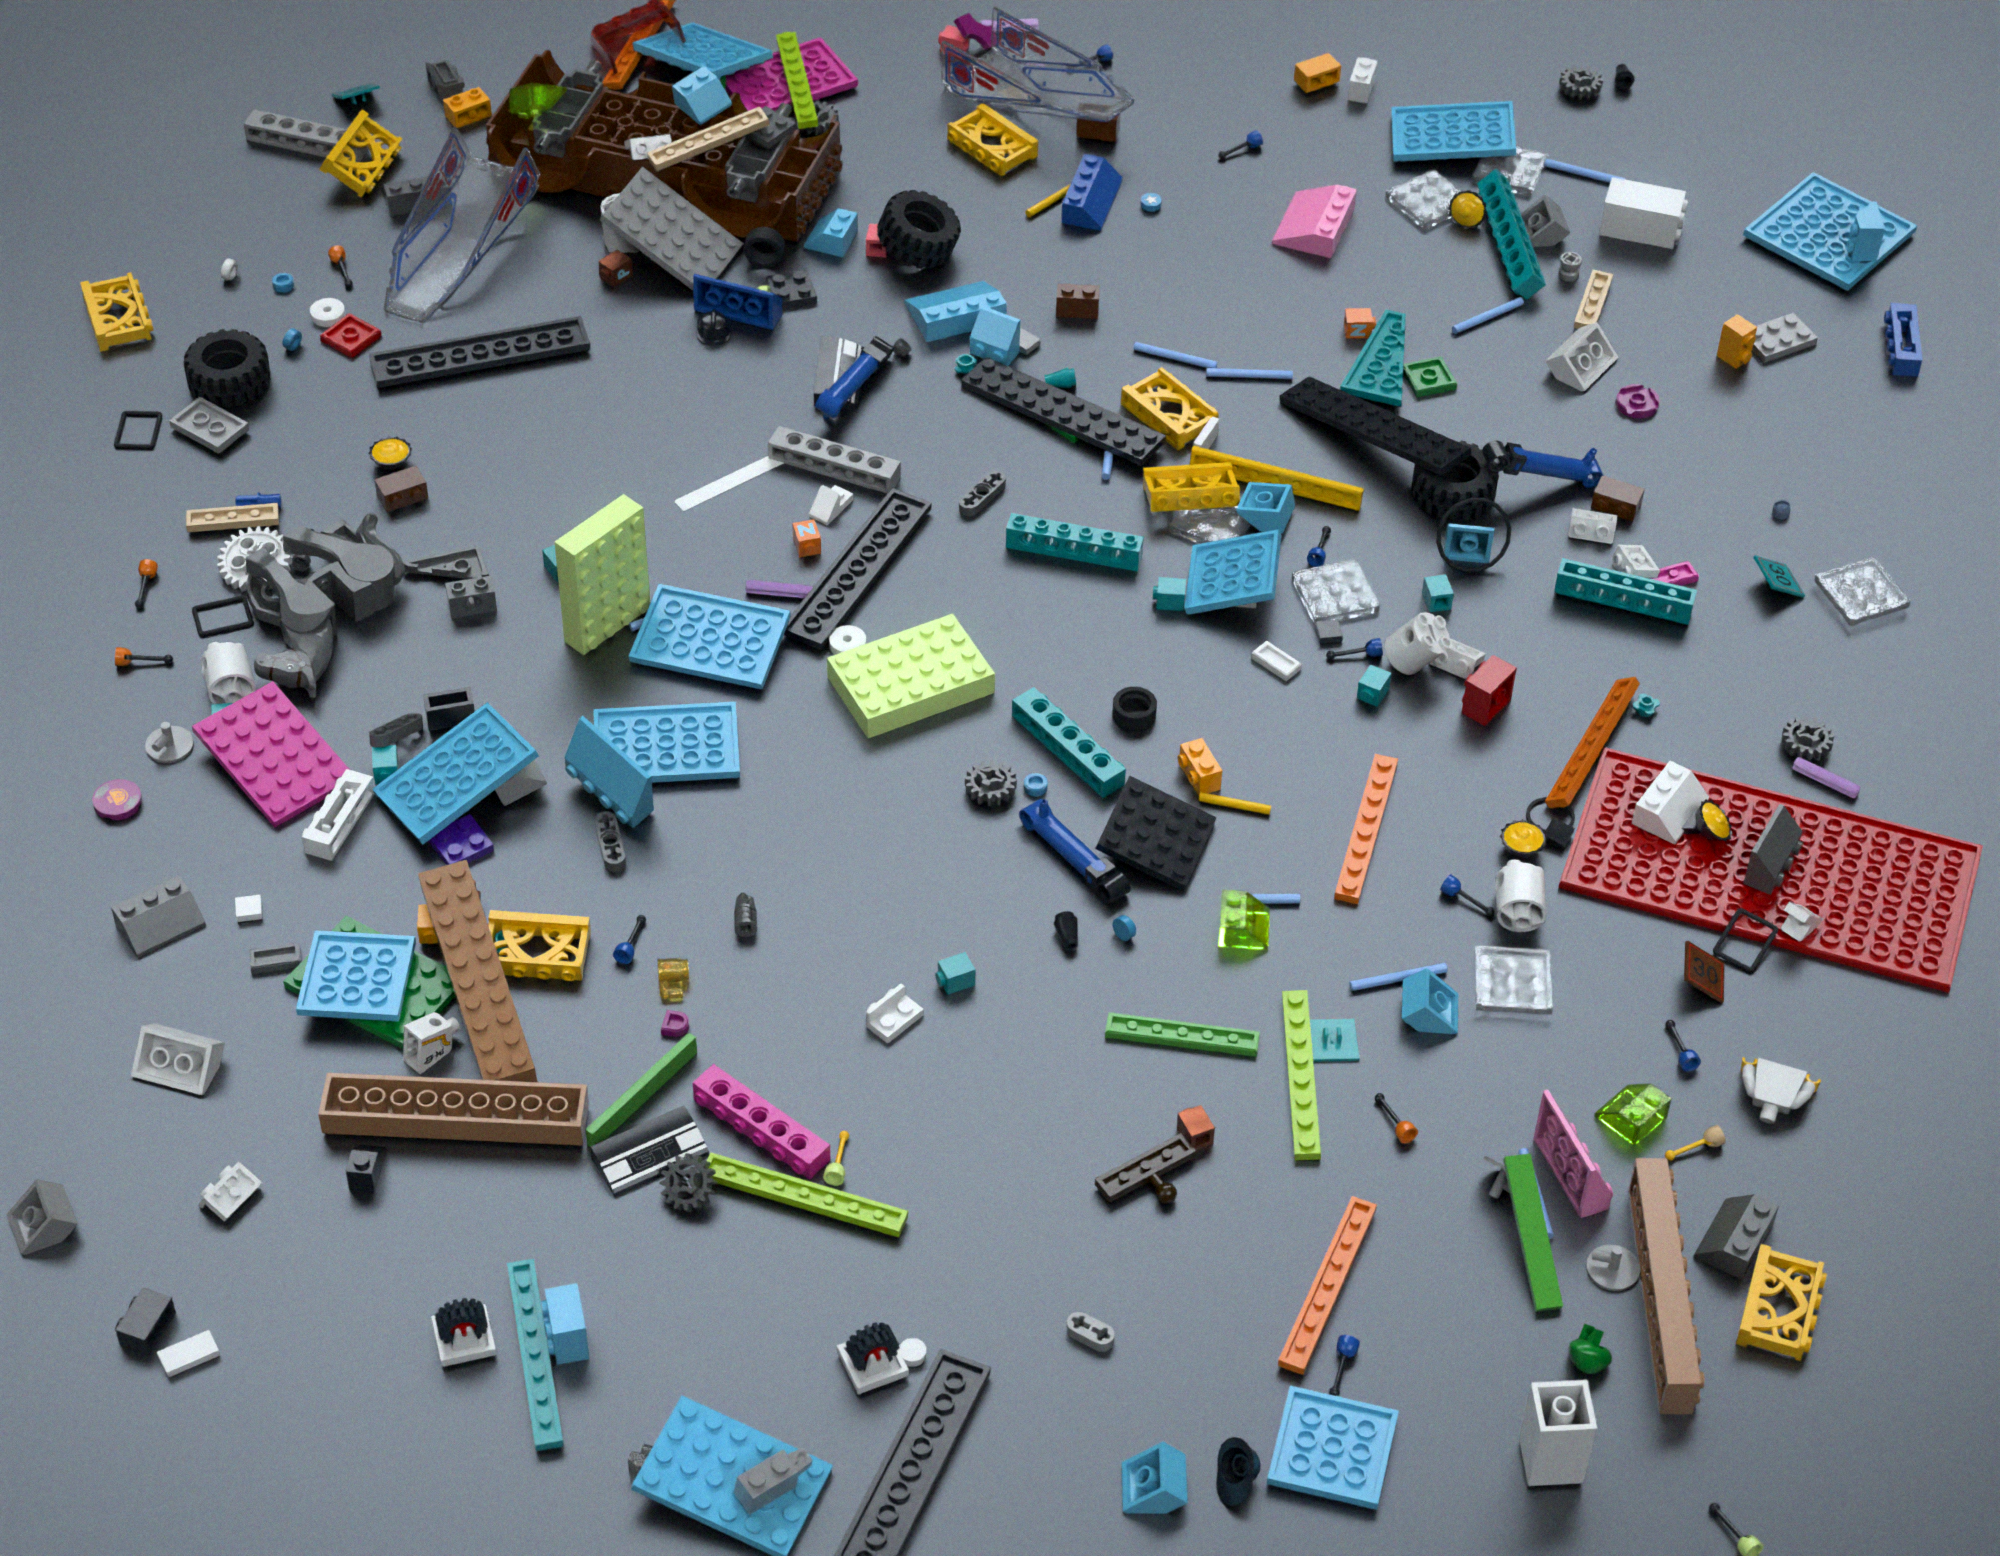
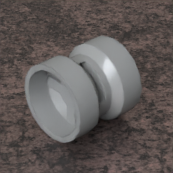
M1565 252L1562 254L1560 259L1561 266L1558 271V276L1562 280L1575 281L1578 279L1579 267L1582 261L1581 256L1575 252Z

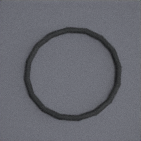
M1468 498L1454 504L1443 515L1437 527L1436 544L1440 556L1450 567L1461 572H1480L1492 567L1504 556L1510 544L1512 528L1507 513L1497 503L1486 498ZM1470 502H1484L1495 507L1504 517L1507 527L1506 542L1500 554L1490 563L1478 568H1463L1452 563L1444 554L1441 545V532L1448 516L1458 507Z

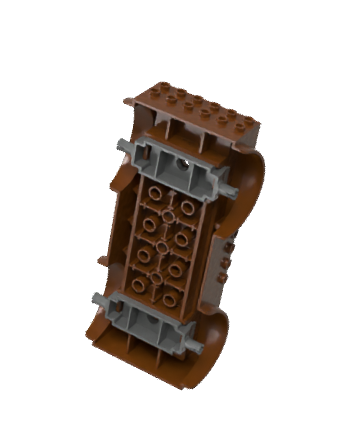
M545 50L541 55H534L486 124V144L489 148L488 161L490 162L491 171L510 175L514 179L524 157L527 156L537 176L536 182L534 176L531 186L533 190L535 182V190L552 193L572 189L607 198L613 194L621 193L638 171L644 167L734 237H746L755 228L767 227L779 232L783 239L798 242L800 236L805 234L807 224L812 222L816 209L820 208L823 197L827 196L830 185L834 184L837 173H840L843 167V161L840 160L843 149L842 144H840V122L836 121L837 115H833L830 121V128L816 137L800 138L799 130H795L768 149L752 139L742 136L656 171L648 159L633 160L631 149L625 150L624 141L634 138L671 135V142H675L747 112L748 110L744 106L740 94L734 92L729 97L732 106L699 125L674 103L673 84L646 79V72H642L639 77L638 88L633 92L624 94L611 91L609 87H603L602 76L598 75L602 69V64L599 61L595 63V60H592L586 70L574 69L568 75L560 69L549 50ZM781 103L776 112L792 120V118L788 117L792 111L791 106L787 103L786 105ZM526 166V169H525V170H524V167H523V169H522V171H521L519 177L521 176L522 173H524V172H526V170H528L527 166ZM531 176L530 179H529L528 188H529L530 185H531L530 180H531L532 176Z

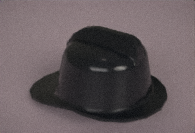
M715 309L702 314L697 321V337L702 343L709 346L724 344L730 338L732 321Z
M1232 1437L1225 1440L1218 1451L1216 1485L1220 1500L1226 1505L1235 1506L1247 1499L1251 1492L1253 1481L1260 1472L1261 1463L1257 1453L1242 1438Z

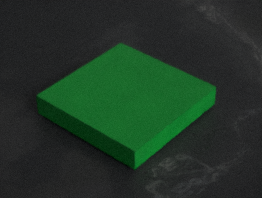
M1441 356L1405 363L1403 366V375L1416 397L1457 389V382Z

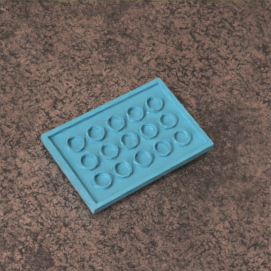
M693 22L633 42V50L642 53V55L651 56L656 60L668 62L669 65H676L683 70L693 72L705 66L718 79L724 75L734 74L735 71L741 69H749L752 65L763 64L766 60L773 58L772 50Z
M1513 101L1391 107L1394 161L1447 160L1453 158L1467 159L1516 155Z
M658 584L630 651L629 661L763 689L791 613L790 610Z
M487 702L372 790L423 845L530 764L539 755Z
M736 702L594 709V726L651 776L652 783L740 778Z
M681 1395L635 1478L631 1490L772 1556H788L832 1471L833 1465L808 1454L813 1460L812 1465L798 1476L796 1487L754 1513L749 1514L734 1494L737 1477L783 1449L787 1454L798 1449Z

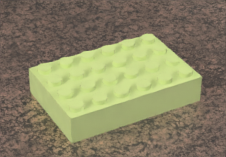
M623 494L555 541L564 641L582 655L595 649L600 643L612 637L621 628L629 625L635 618L647 612L650 606L644 510L642 506Z
M953 614L827 658V677L867 738L995 693V673Z

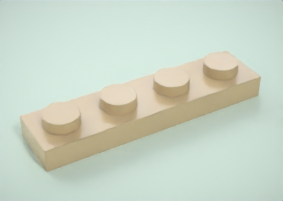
M1597 270L1592 271L1573 328L1579 329L1580 327L1598 322L1612 283L1613 274Z
M278 503L186 510L187 532L279 525Z

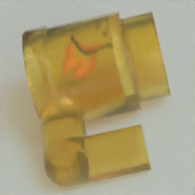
M658 958L660 996L663 999L683 998V989L670 988L669 982H682L684 979H689L688 959Z

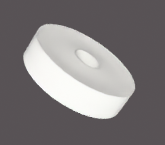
M333 298L318 300L310 308L311 320L318 326L331 327L345 316L344 305L341 301Z
M851 625L836 628L829 637V647L835 655L866 644L865 633L860 628Z

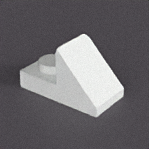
M822 485L811 507L809 517L828 525L853 501V493L836 485L831 489Z
M1789 902L1784 911L1789 913V916L1781 929L1796 940L1802 941L1822 922L1823 918L1802 905Z

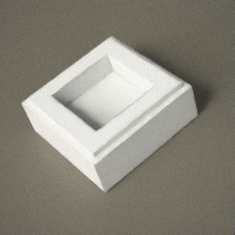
M260 895L235 898L237 922L263 919Z

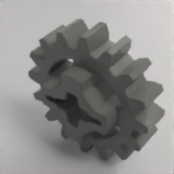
M1580 65L1579 68L1572 66V69L1566 68L1565 72H1561L1559 79L1560 90H1565L1564 94L1570 93L1572 98L1579 97V99H1582V96H1585L1589 99L1590 95L1595 97L1597 93L1601 92L1603 84L1602 75L1597 74V70L1591 71V67L1586 68L1583 65Z
M816 101L814 107L818 118V127L803 128L800 131L807 130V134L812 132L815 135H818L820 132L823 134L830 128V121L833 115H837L836 121L839 122L837 108L833 109L832 104L827 106L826 102L820 104L819 101Z
M1807 716L1804 717V720L1795 717L1794 722L1789 720L1787 726H1784L1781 743H1785L1784 750H1791V756L1797 754L1801 758L1807 757L1808 761H1811L1812 757L1820 760L1821 755L1827 757L1828 752L1832 750L1834 735L1831 734L1832 729L1824 728L1825 722L1817 723V718L1810 721Z
M991 760L990 764L981 761V766L973 764V769L967 770V776L965 777L966 794H970L971 800L978 798V804L987 801L988 806H991L992 802L1000 805V800L1002 799L1008 802L1009 795L1014 796L1015 789H1017L1016 773L1011 772L1010 766L1004 768L1003 762H999L998 765L994 764V760Z
M686 1153L684 1159L677 1155L675 1156V1164L667 1163L670 1168L669 1171L661 1172L666 1176L665 1180L659 1181V1184L666 1188L661 1192V1195L668 1197L666 1200L667 1204L674 1205V1208L680 1211L684 1208L685 1211L691 1212L692 1207L700 1210L702 1201L710 1203L707 1197L708 1194L715 1195L716 1193L711 1189L712 1185L718 1184L717 1180L711 1178L716 1171L709 1168L711 1163L703 1160V1157L695 1155L693 1158V1155ZM687 1166H694V1167H690L688 1170H684V1169H683L684 1167H687ZM685 1177L689 1178L688 1181H689L690 1186H691L692 1188L688 1187L689 1184L687 1183V1180L685 1179ZM689 1195L694 1196L691 1199H686Z

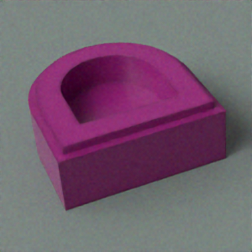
M667 1010L661 1026V1035L679 1037L686 1034L689 1030L688 1016L683 1012Z

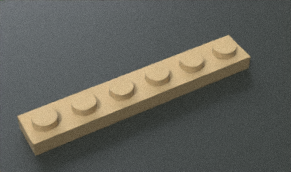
M757 107L647 153L648 160L656 171L662 170L770 125L769 119L763 110Z

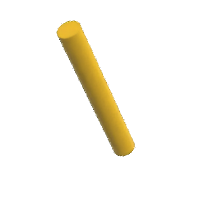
M1071 184L1025 211L1026 216L1030 218L1065 197Z
M1200 792L1199 802L1270 815L1272 807L1271 805Z

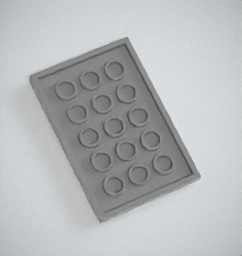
M644 167L638 171L600 218V221L692 290L694 274L717 279L743 245L736 237Z

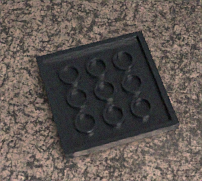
M1129 775L1095 849L1184 891L1217 817Z

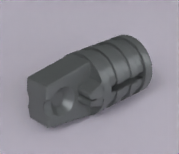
M743 892L736 897L734 925L737 935L749 937L757 931V910L754 898Z

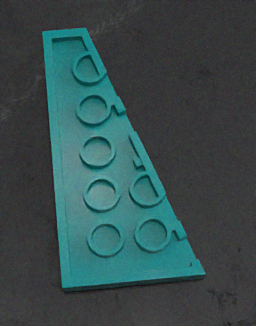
M1387 309L1384 311L1342 382L1340 390L1356 397L1402 407L1405 313Z

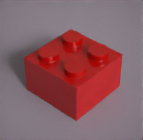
M1492 655L1487 661H1483L1474 674H1470L1464 682L1466 688L1461 700L1463 703L1462 714L1486 726L1511 701L1517 668L1495 655Z

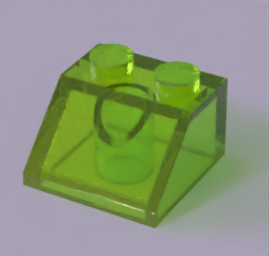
M531 83L509 89L510 114H518V118H531V115H542V112L550 110L567 91V87Z
M1222 889L1218 946L1268 950L1270 908L1248 891Z
M1628 1084L1596 1111L1594 1116L1635 1146L1667 1118L1672 1098L1653 1084Z

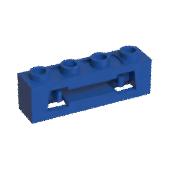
M1891 303L1889 311H1885L1884 324H1887L1885 337L1889 338L1887 341V352H1890L1888 365L1892 366V375L1918 377L1923 359L1916 304ZM1906 327H1907V333H1906V336H1905V337H1906V347H1903V351H1901V347H1902V343H1903V341H1902V332H1905V331H1906Z

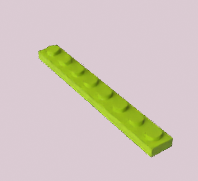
M783 32L782 34H776V42L798 129L818 127V118L796 33Z
M1307 990L1282 991L1295 1160L1321 1159L1308 992Z
M712 1152L707 1159L711 1163L709 1168L716 1171L711 1178L724 1186L896 1237H900L908 1219L907 1210Z

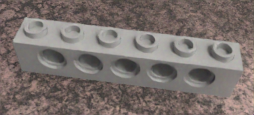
M253 110L244 122L245 136L248 141L322 157L329 155L347 130L259 110ZM355 137L358 142L361 141L360 138ZM349 145L355 153V162H360L367 153L368 146L357 148ZM344 153L343 155L345 157H349L348 160L350 161V156Z
M778 426L768 441L769 459L887 494L892 488H895L901 478V461Z

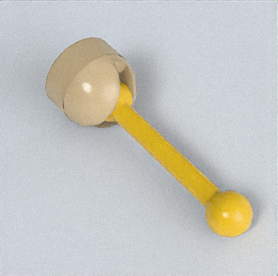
M1714 1125L1705 1130L1703 1139L1675 1151L1668 1150L1665 1153V1158L1671 1161L1675 1156L1703 1144L1709 1147H1719L1725 1144V1135L1718 1125Z

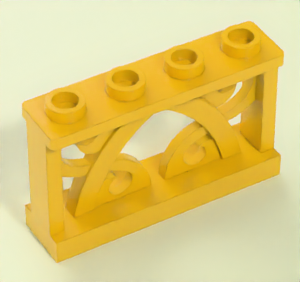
M984 103L978 105L977 110L954 123L950 122L947 124V139L951 143H954L1000 176L1005 175L1006 171L1029 158L1033 160L1038 157V140ZM981 134L999 137L1001 145L983 144L981 142Z
M364 110L360 111L319 169L325 174L327 172L356 191L359 197H362L365 192L368 194L371 192L376 184L373 182L374 179L377 182L385 172L382 168L387 169L393 161L391 156L396 157L402 148L399 146L402 138L400 136L397 138L367 117L369 114ZM355 137L360 138L361 141L358 142ZM385 143L389 148L383 149L381 145ZM349 145L357 148L368 146L372 161L355 162V153ZM344 153L350 156V161L348 160L349 157H345L343 155ZM352 171H356L357 177L353 175ZM360 175L365 176V181L359 179Z
M131 272L127 273V276L90 284L89 281L80 282L83 299L100 352L109 350L108 347L145 338L151 340L150 332L154 331L151 318L146 319L149 318L148 309L145 305L143 294L140 292L138 279H133ZM122 290H129L127 293H122ZM113 303L128 308V311L119 320L112 315L103 314L112 307ZM138 323L140 326L134 327L133 324Z
M1162 367L1158 369V372L1132 386H1124L1121 391V405L1149 428L1166 435V441L1177 450L1184 448L1185 443L1198 437L1210 418H1218L1219 413L1214 407H1211L1200 396L1196 395ZM1158 386L1157 392H1154L1152 388ZM1160 401L1181 404V416L1175 413H1163L1160 410Z
M1232 463L1143 468V489L1146 492L1151 512L1237 507L1240 502V487L1234 476Z
M490 910L488 926L493 942L496 933L501 930L504 940L494 942L495 948L508 947L499 952V956H507L499 957L504 975L517 978L536 977L540 979H563L565 981L582 980L587 947L591 935L589 917ZM534 936H542L544 941L553 948L544 954L532 958L518 945L530 941ZM574 939H580L578 949L570 945ZM564 951L574 954L576 957L575 961L568 962V955Z
M1761 1244L1736 1344L1744 1347L1749 1344L1795 1357V1360L1801 1361L1803 1352L1809 1353L1812 1343V1337L1808 1336V1332L1814 1331L1817 1316L1812 1314L1814 1309H1819L1822 1294L1817 1292L1818 1288H1824L1827 1273L1822 1272L1824 1262L1819 1261L1816 1263L1771 1250L1770 1246ZM1778 1268L1785 1269L1787 1271L1784 1273ZM1794 1273L1807 1275L1811 1282L1808 1285H1804L1800 1282L1803 1276H1798L1794 1280L1790 1276ZM1765 1282H1771L1773 1286L1776 1282L1779 1284L1774 1288H1769ZM1784 1288L1791 1295L1798 1308L1791 1313L1777 1317L1772 1305L1759 1298V1296H1774ZM1810 1293L1809 1301H1807L1804 1294ZM1766 1310L1770 1315V1319H1767V1314L1762 1316L1758 1311ZM1804 1318L1803 1327H1802V1326H1801L1800 1324H1798L1797 1322ZM1782 1329V1333L1787 1338L1790 1336L1788 1332L1794 1331L1797 1333L1798 1339L1795 1341L1783 1339L1779 1336L1777 1330ZM1758 1331H1771V1334H1772V1335L1765 1334V1333L1758 1332Z

